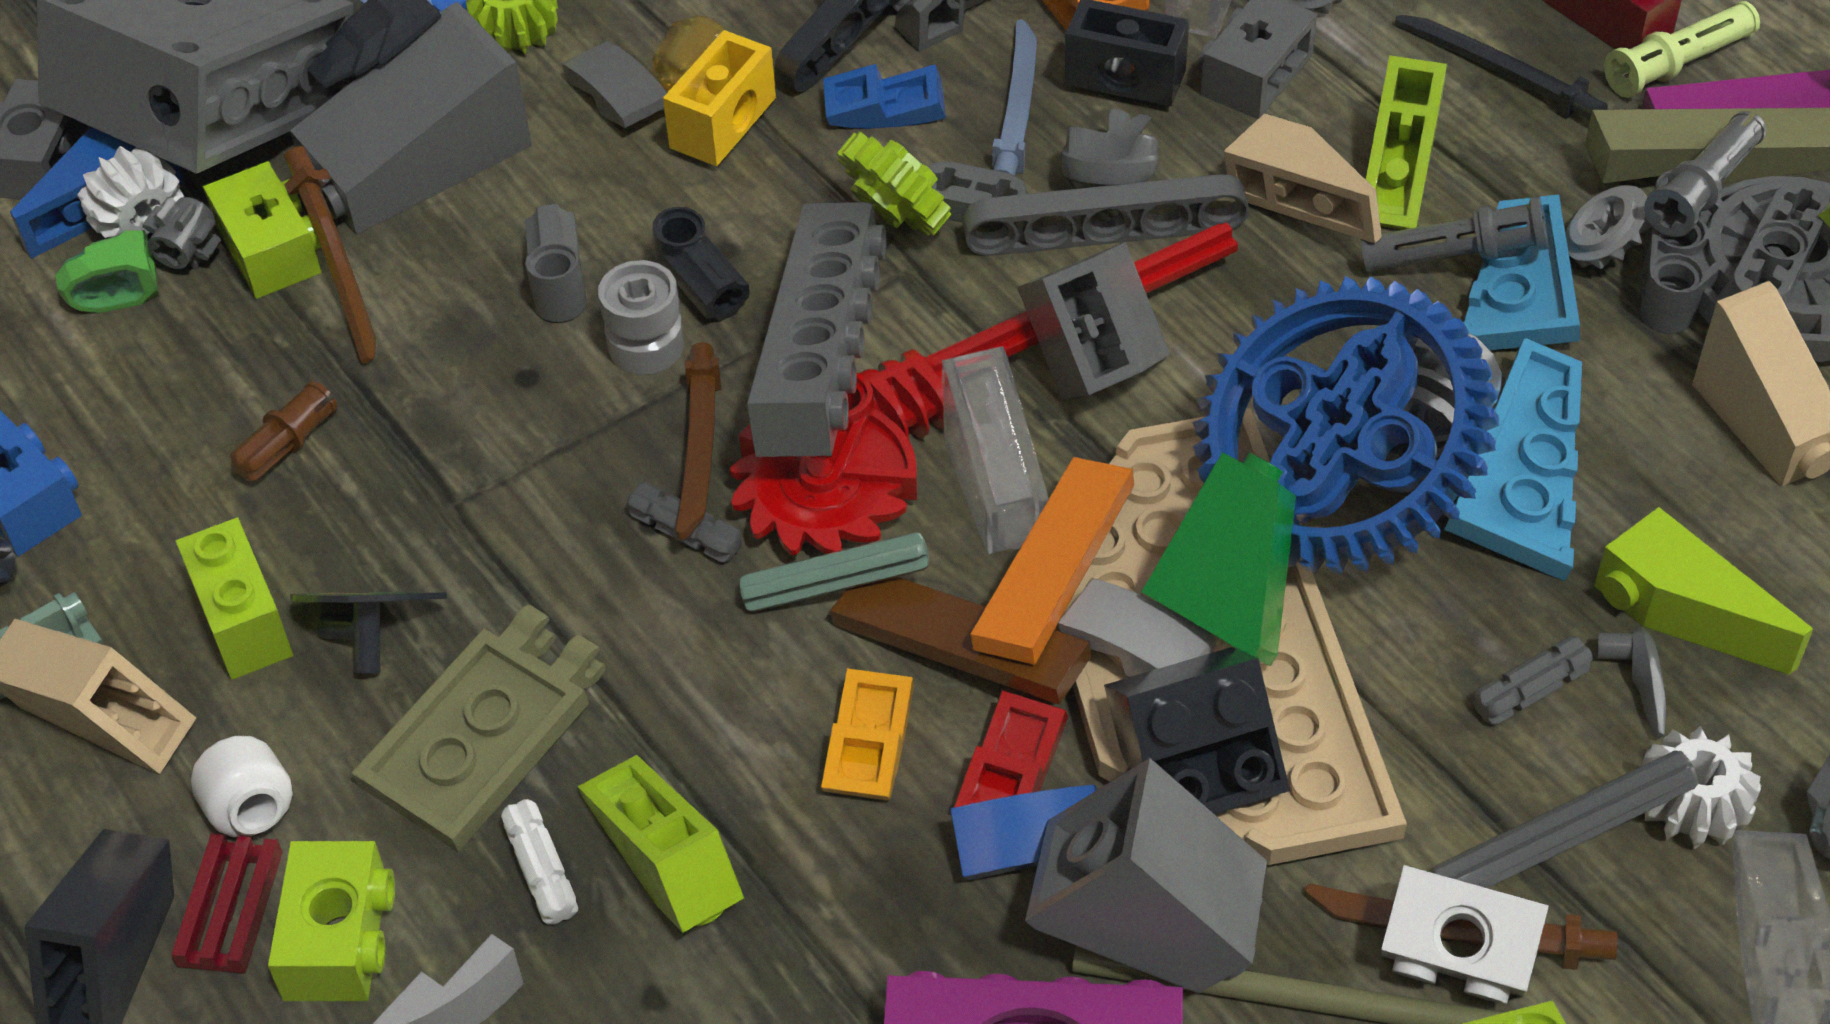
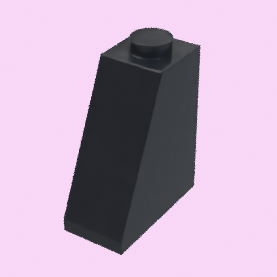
M103 829L25 924L36 1024H122L174 899L169 839Z

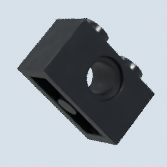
M1080 0L1065 34L1064 84L1172 107L1186 72L1190 19L1094 0Z

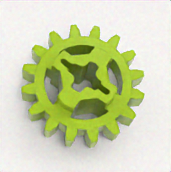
M858 132L857 134L853 133L836 153L839 157L837 161L846 168V174L856 180L850 189L861 202H873L874 211L889 225L898 228L905 221L913 230L919 229L926 236L930 234L934 236L951 216L949 212L951 207L943 201L944 196L931 188L938 180L936 175L929 167L923 165L908 153L904 146L890 140L883 147L874 137L868 138L862 132Z

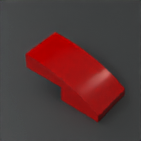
M1002 690L982 747L976 746L954 808L1040 791L1068 720L1066 710Z

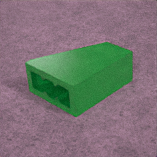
M1222 452L1141 592L1240 651L1258 657L1260 662L1272 666L1279 650L1296 495L1278 483L1283 471L1250 452H1248L1243 462Z

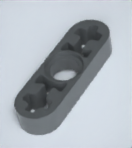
M1790 182L1777 189L1736 268L1728 297L1757 286L1760 276L1771 280L1770 282L1777 288L1786 305L1825 224L1818 216L1830 203L1828 196L1823 190L1805 182ZM1795 210L1803 212L1798 225L1788 221L1789 216ZM1768 244H1781L1790 248L1795 255L1779 257L1769 253L1764 246Z

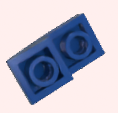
M1092 784L1051 789L951 808L963 877L968 880H974L1038 866L1048 820L1097 790L1096 786Z

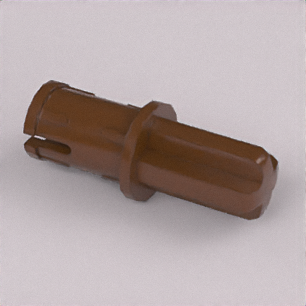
M311 381L279 411L271 410L263 416V425L231 452V467L235 473L240 474L247 481H255L288 452L296 453L304 446V438L328 416L333 415L337 411L338 406L335 398L330 399L324 405L320 403L331 392L322 384Z

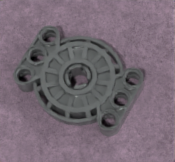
M1672 170L1664 172L1658 177L1655 189L1668 184V176ZM1768 176L1743 180L1723 188L1721 196L1715 205L1706 211L1699 212L1696 225L1687 234L1671 237L1662 234L1653 226L1645 231L1639 313L1642 321L1651 329L1662 333L1685 331L1701 316L1710 325L1716 303L1728 297L1736 268L1777 189L1790 182H1805L1823 190L1830 200V183L1805 177ZM1795 210L1789 216L1788 221L1798 225L1803 212ZM1826 223L1786 303L1792 319L1816 362L1830 361V228ZM1768 244L1764 246L1769 253L1779 257L1795 255L1790 248L1781 244ZM1760 276L1757 285L1771 280Z

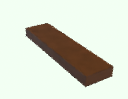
M900 577L846 589L830 610L834 626L1059 705L1092 657L1089 641L1054 630L1035 665L974 651L970 634L986 606Z

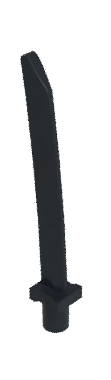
M1398 15L1395 18V26L1462 55L1559 103L1557 115L1564 119L1569 118L1573 112H1576L1590 120L1592 110H1607L1608 108L1607 103L1588 93L1589 80L1581 76L1572 85H1569L1517 58L1430 19L1408 15Z

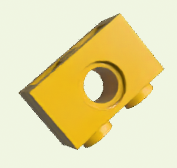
M723 30L663 97L669 148L718 166L776 98L772 48Z

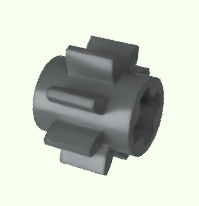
M167 197L161 206H155L142 225L144 229L153 233L148 241V248L151 254L162 264L174 269L185 268L187 264L193 269H197L202 260H209L221 242L217 235L211 233L216 224L212 211L202 202L189 197H182L177 202L171 197Z

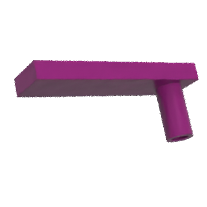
M1830 69L1646 88L1642 105L1644 109L1830 108Z

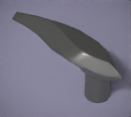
M1642 626L1634 629L1633 633L1599 632L1598 659L1632 660V682L1640 692L1643 708L1655 737L1658 739L1662 738L1665 735L1666 696L1654 639Z

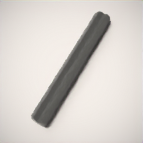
M1672 751L1435 865L1431 869V873L1484 888L1491 887L1695 789L1698 785L1696 771L1689 758L1682 751Z

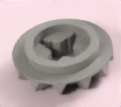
M1625 185L1608 189L1586 202L1572 218L1565 232L1569 256L1582 268L1593 264L1601 269L1613 257L1623 260L1625 251L1631 246L1641 245L1640 234L1652 227L1644 211L1647 195L1638 187Z

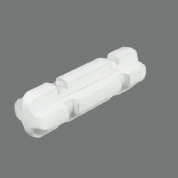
M523 799L517 804L508 805L502 811L501 818L510 843L513 844L515 849V855L531 894L534 895L536 906L543 922L549 925H556L562 920L572 919L578 912L576 896L569 880L565 877V870L548 830L543 825V819L537 804L532 800Z

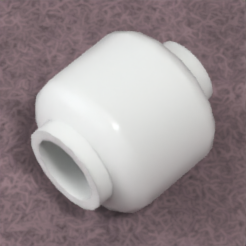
M233 736L216 742L203 752L194 764L191 775L193 796L205 816L217 831L231 837H251L271 828L280 821L289 809L293 795L290 777L274 752L265 742L252 736Z

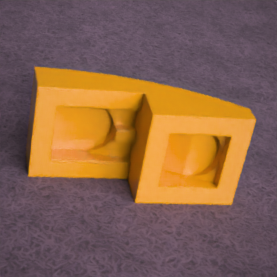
M847 668L838 720L832 726L821 786L822 791L890 801L914 691L913 677Z

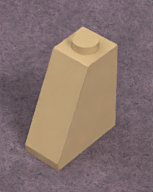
M1770 281L1717 301L1692 386L1781 487L1804 477L1812 479L1823 475L1830 469V389L1777 288Z
M18 619L13 620L0 639V692L21 709L158 774L162 772L196 720L193 714L112 647Z

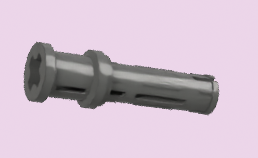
M1740 111L1736 113L1695 160L1683 161L1678 164L1668 176V184L1659 186L1649 194L1645 201L1644 211L1647 220L1656 230L1671 237L1683 236L1694 228L1700 211H1706L1715 205L1721 196L1722 182L1753 148L1765 138L1767 129L1760 116L1756 114L1746 126H1743L1742 124L1749 118L1751 112Z
M1540 196L1531 197L1529 204L1493 211L1487 205L1479 207V210L1474 211L1471 218L1381 234L1382 237L1375 244L1361 239L1363 260L1367 273L1473 253H1480L1481 258L1487 257L1488 260L1496 259L1501 251L1536 246L1539 251L1549 249L1545 216ZM1527 224V226L1524 228H1518L1501 232V230L1504 228H1510ZM1476 234L1475 237L1460 239L1464 235ZM1447 239L1446 242L1398 250L1399 247Z

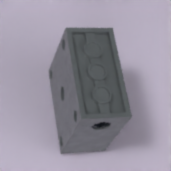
M37 0L39 104L197 174L289 132L347 86L345 81L341 80L324 88L309 73L307 68L327 48L325 43L353 15V3L347 0Z

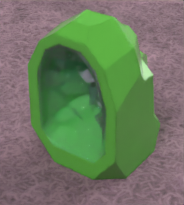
M126 230L118 236L93 242L85 247L82 253L67 259L55 275L57 289L64 301L79 311L103 313L138 306L160 295L155 260L149 251V240L145 230Z

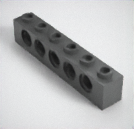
M873 202L803 204L747 403L755 457L832 456L837 431L847 429L849 418L847 394H854L857 384L855 358H863L865 336L863 325L871 324V292H878L879 289L878 260H885L886 230L884 225H875Z

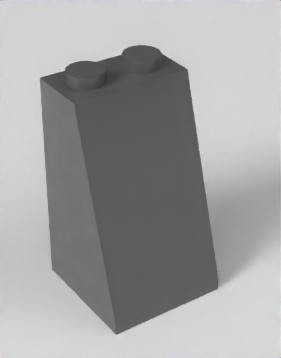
M458 2L441 11L440 14L442 16L386 63L382 65L378 63L362 73L290 130L294 147L302 146L306 148L315 170H328L331 180L321 188L332 218L336 219L341 216L356 235L532 146L516 61Z

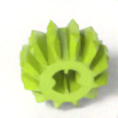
M466 0L467 12L507 53L511 50L519 49L526 55L529 46H545L546 36L556 32V24L558 22L556 12L558 9L557 0Z

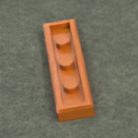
M1076 457L1072 458L970 635L974 651L1033 665L1036 664L1134 487L1133 469Z

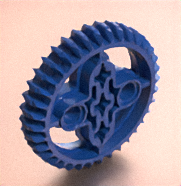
M1345 276L1338 292H1335L1329 283L1320 280L1317 295L1310 298L1304 290L1296 288L1295 303L1288 307H1285L1282 302L1272 299L1273 316L1264 321L1259 316L1251 315V323L1255 330L1248 337L1244 334L1233 333V342L1238 347L1233 355L1217 353L1218 363L1224 370L1222 374L1205 375L1206 385L1214 394L1197 398L1198 408L1206 417L1192 422L1195 427V433L1202 440L1192 447L1195 450V456L1203 464L1197 469L1199 478L1203 483L1206 481L1222 452L1239 461L1238 441L1240 427L1246 408L1253 395V407L1258 419L1271 431L1284 437L1274 452L1270 464L1283 471L1278 483L1296 495L1288 567L1293 568L1300 560V564L1308 572L1317 574L1325 561L1326 566L1332 573L1342 575L1350 558L1352 564L1359 571L1368 572L1371 555L1377 554L1384 564L1393 565L1394 547L1402 544L1409 553L1417 554L1418 542L1415 540V536L1425 530L1432 538H1440L1441 531L1435 521L1443 514L1447 518L1459 520L1460 511L1453 503L1457 496L1476 499V489L1468 480V477L1488 475V465L1479 454L1496 451V441L1487 431L1499 426V416L1494 408L1490 407L1498 402V393L1493 384L1488 382L1492 379L1493 372L1487 361L1481 359L1483 357L1481 355L1483 350L1475 338L1468 336L1469 330L1464 322L1456 317L1452 318V314L1444 304L1439 303V301L1432 304L1427 294L1418 289L1409 294L1405 286L1395 280L1385 290L1380 280L1370 276L1362 289H1360L1354 279ZM1360 325L1378 326L1374 329L1362 330L1353 335L1344 344L1327 371L1312 363L1286 356L1301 344L1329 331ZM1419 339L1428 345L1443 363L1449 375L1455 399L1451 431L1438 461L1436 460L1437 442L1431 429L1418 417L1403 410L1417 386L1418 359L1413 351V347ZM1295 389H1301L1299 396L1293 402L1281 405L1288 393ZM1409 443L1408 449L1402 457L1394 461H1385L1387 454L1393 447ZM1359 478L1389 491L1399 493L1411 492L1390 509L1358 523L1329 528L1299 526L1300 523L1308 522L1311 519L1324 518L1334 513L1343 504Z

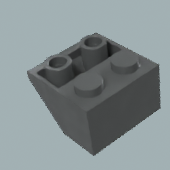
M1126 242L1017 287L1062 400L1091 395L1143 372L1170 355Z

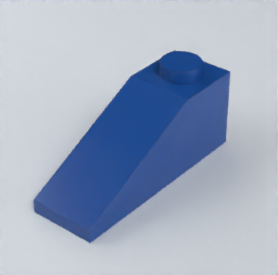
M92 127L10 211L25 251L31 259L93 228L86 220L87 215L83 212L81 201L77 195L87 185L83 174L96 171L100 167L99 157L109 160L114 157L120 146L129 152L136 148V146ZM167 161L176 172L174 175L179 180L178 184L184 183L180 166Z

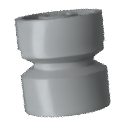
M628 261L615 266L604 275L598 286V298L601 315L605 324L608 355L614 365L625 372L633 374H655L668 369L679 360L684 350L682 319L679 313L676 279L669 269L651 261Z

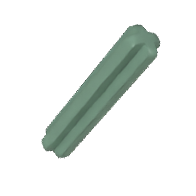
M914 532L744 574L740 578V594L746 609L756 612L923 571L929 566V553L921 533Z

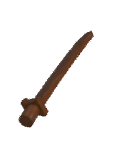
M294 147L284 154L285 161L293 176L284 184L288 194L298 193L302 197L336 285L359 358L362 363L367 364L374 358L376 337L343 243L321 191V188L331 180L327 169L315 170L305 147Z
M705 342L694 344L690 349V360H685L688 393H690V422L682 497L676 525L677 538L680 540L686 539L705 517L715 429V393L718 390H722L718 357L714 358L713 347Z
M1308 884L1305 887L1306 898L1334 918L1383 928L1388 926L1394 900L1347 892L1316 884ZM1566 914L1564 925L1544 923L1537 952L1563 955L1562 969L1577 970L1580 957L1616 960L1617 931L1581 928V915ZM1458 919L1451 921L1442 929L1440 934L1441 938L1483 945V936L1480 929L1468 920Z

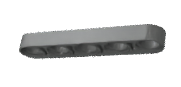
M1218 174L986 198L969 205L964 211L962 221L968 247L974 253L995 256L1189 236L1218 223L1223 224L1225 222L1234 229L1247 219L1249 206L1243 183L1234 176ZM1223 197L1235 199L1231 205L1225 208H1207L1210 202ZM1173 203L1178 205L1174 211L1168 214L1153 215L1149 213L1160 204ZM1115 209L1120 211L1116 217L1110 220L1096 221L1091 219L1097 212L1102 210ZM1057 215L1062 217L1057 224L1052 226L1039 227L1034 225L1036 220L1044 216ZM999 221L1004 223V226L995 232L982 233L976 230L979 225L985 222Z

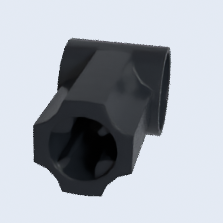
M672 207L663 210L653 221L655 263H659L671 271L676 279V284L706 319L715 318L721 322L737 314L740 306L749 298V284L706 236L703 217L695 210L687 207Z

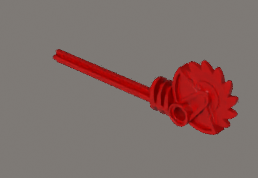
M1226 222L1223 224L1218 223L1135 261L1134 264L1145 292H1151L1237 252L1238 243L1232 237L1233 229ZM1027 311L927 357L922 356L917 350L911 349L901 354L900 362L889 359L880 363L878 370L866 369L857 373L856 391L854 394H847L849 407L848 426L846 430L837 431L832 456L755 457L751 424H749L739 434L741 456L743 458L739 459L730 468L733 478L744 480L733 494L731 500L732 509L743 511L753 508L750 518L753 537L756 539L763 538L776 529L780 544L790 555H797L801 551L804 541L809 542L817 550L825 554L841 551L842 543L840 539L862 543L879 541L881 539V532L876 524L896 519L906 513L907 503L902 499L917 500V465L915 453L909 441V431L916 437L924 438L929 435V422L940 429L953 424L955 420L954 407L945 386L1039 343Z

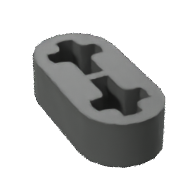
M948 161L928 166L938 179L931 188L944 196L943 201L951 207L949 211L951 216L948 220L963 223L964 211L969 205L978 200L1027 194L1024 182L1017 176L1009 173ZM989 221L979 226L999 230L1004 226V223Z

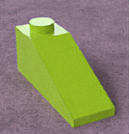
M1389 55L1366 180L1376 189L1381 227L1400 230L1417 227L1443 95L1447 64Z
M1660 507L1605 546L1594 587L1602 592L1606 600L1613 607L1624 610L1643 627L1789 675L1799 667L1813 628Z
M638 755L577 786L583 800L655 905L682 933L694 926H701L714 921L722 914L723 910L744 899L718 830Z

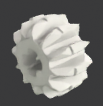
M121 146L117 149L113 158L105 160L99 157L100 167L96 171L83 174L87 185L77 194L81 201L83 212L87 215L86 220L97 233L101 232L105 238L118 236L126 230H145L148 235L150 232L144 229L142 225L155 206H161L167 197H171L175 202L184 197L178 184L179 180L174 175L176 172L165 159H161L138 147L129 152Z
M1701 725L1691 733L1689 739L1672 729L1669 735L1664 737L1662 745L1653 744L1651 749L1645 753L1641 766L1672 751H1682L1689 758L1697 774L1698 785L1695 789L1645 812V821L1666 822L1664 828L1666 840L1682 832L1689 835L1695 849L1705 842L1707 835L1724 845L1728 839L1733 837L1735 829L1743 830L1745 825H1748L1752 820L1756 810L1754 802H1756L1761 790L1759 783L1761 777L1750 772L1752 768L1751 753H1732L1730 751L1729 734L1715 742L1707 739Z

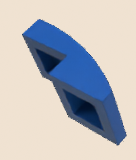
M876 64L823 79L826 118L829 125L865 129L889 128L923 124L946 118L942 79L935 64L882 79Z

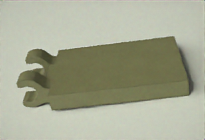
M529 604L516 614L509 627L500 637L484 628L354 769L352 775L357 785L459 852L588 706L589 702L584 689L594 685L606 669L603 663L594 658L600 651L599 647L578 634L568 642L561 655L551 666L541 661L537 657L542 656L548 651L556 637L554 633L544 628L550 620L549 617Z

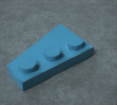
M1559 194L1540 196L1545 216L1549 249L1539 251L1536 246L1501 251L1496 259L1488 260L1487 257L1483 258L1478 279L1473 282L1469 307L1464 324L1469 333L1476 336L1489 350L1518 348L1521 346L1524 338L1541 345L1580 341V321ZM1530 198L1499 201L1497 210L1529 204ZM1527 224L1510 228H1504L1501 230V232L1518 228H1524L1527 226Z

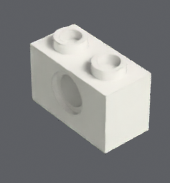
M1404 865L1381 954L1383 957L1395 960L1392 972L1435 984L1437 973H1442L1466 980L1464 993L1499 1004H1507L1510 993L1524 997L1527 992L1549 906ZM1463 919L1474 923L1480 929L1483 936V947L1475 955L1466 958L1450 954L1444 948L1440 937L1442 929L1449 922Z

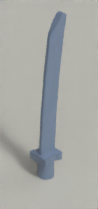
M1022 19L1016 21L1013 72L1001 139H994L992 146V170L1009 173L1014 176L1016 172L1023 174L1025 168L1024 138L1030 112L1037 50V37L1029 25Z

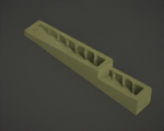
M1830 108L1592 110L1585 145L1602 183L1661 176L1664 172L1673 170L1683 161L1695 160L1736 113L1750 111L1749 118L1742 125L1746 126L1757 114L1765 123L1767 129L1766 136L1722 184L1768 176H1785L1830 170Z

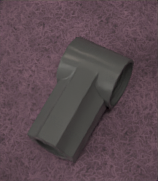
M558 204L537 206L535 213L525 219L528 253L525 265L533 304L537 315L542 319L551 322H564L580 315L587 303L581 271L576 218L573 212L561 209Z

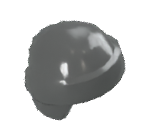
M1116 108L1111 109L1109 113V130L1107 133L1076 126L1069 127L1066 145L1062 150L1063 175L1069 179L1075 189L1147 182L1155 175L1159 162L1157 138L1152 135L1142 134V131L1151 121V117L1145 114H1138L1130 119L1128 113Z

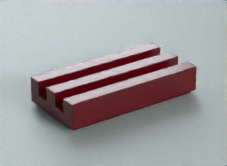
M210 834L171 954L177 967L246 973L283 853L278 839L264 838L262 845H256L251 837L237 836L234 843L227 842L222 834ZM226 861H229L202 949L198 951ZM248 863H255V870L229 953H220L229 922L233 919L238 903L237 897Z

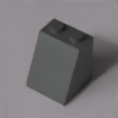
M1148 758L1048 820L1025 921L1035 930L1200 993L1226 978L1237 977L1248 966L1253 964L1267 860L1151 758Z

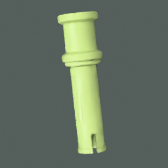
M1741 1L1731 8L1702 19L1672 34L1658 31L1644 37L1642 43L1631 49L1620 47L1607 54L1604 62L1606 79L1610 87L1621 97L1630 98L1643 90L1646 84L1652 81L1666 82L1676 77L1681 71L1683 64L1712 53L1741 38L1754 35V32H1757L1760 28L1759 14L1752 4L1747 1ZM1629 73V78H1625L1624 75Z

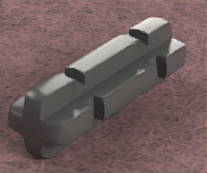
M648 482L639 483L635 491L630 493L627 503L629 504L631 516L649 525L654 524V521H656V529L697 550L702 549L703 546L706 547L704 554L719 562H730L735 553L740 550L742 545L740 530L720 519L713 523L714 516L707 512L702 521L686 539H678L676 525L681 503L680 498L674 495H668L667 498H664L666 491Z
M1570 636L1551 646L1552 654L1547 650L1542 651L1502 674L1503 682L1494 679L1476 689L1474 693L1475 699L1472 702L1476 713L1480 714L1489 725L1501 723L1514 715L1513 707L1517 710H1523L1564 686L1562 679L1568 682L1573 681L1588 672L1590 662L1593 659L1590 649L1584 646L1582 641L1576 636Z

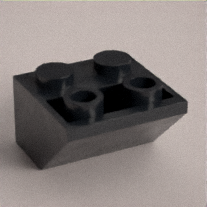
M1229 647L1104 685L1119 748L1129 770L1151 758L1213 814L1290 791L1258 657Z

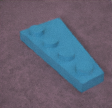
M1524 338L1503 385L1498 402L1494 407L1499 416V426L1487 431L1496 441V451L1479 454L1488 465V475L1468 477V480L1476 489V499L1458 496L1455 505L1460 511L1459 520L1449 518L1444 529L1562 581L1567 579L1573 569L1574 549L1570 548L1571 529L1575 524L1576 501H1572L1573 478L1578 469L1575 431L1580 423L1582 361Z

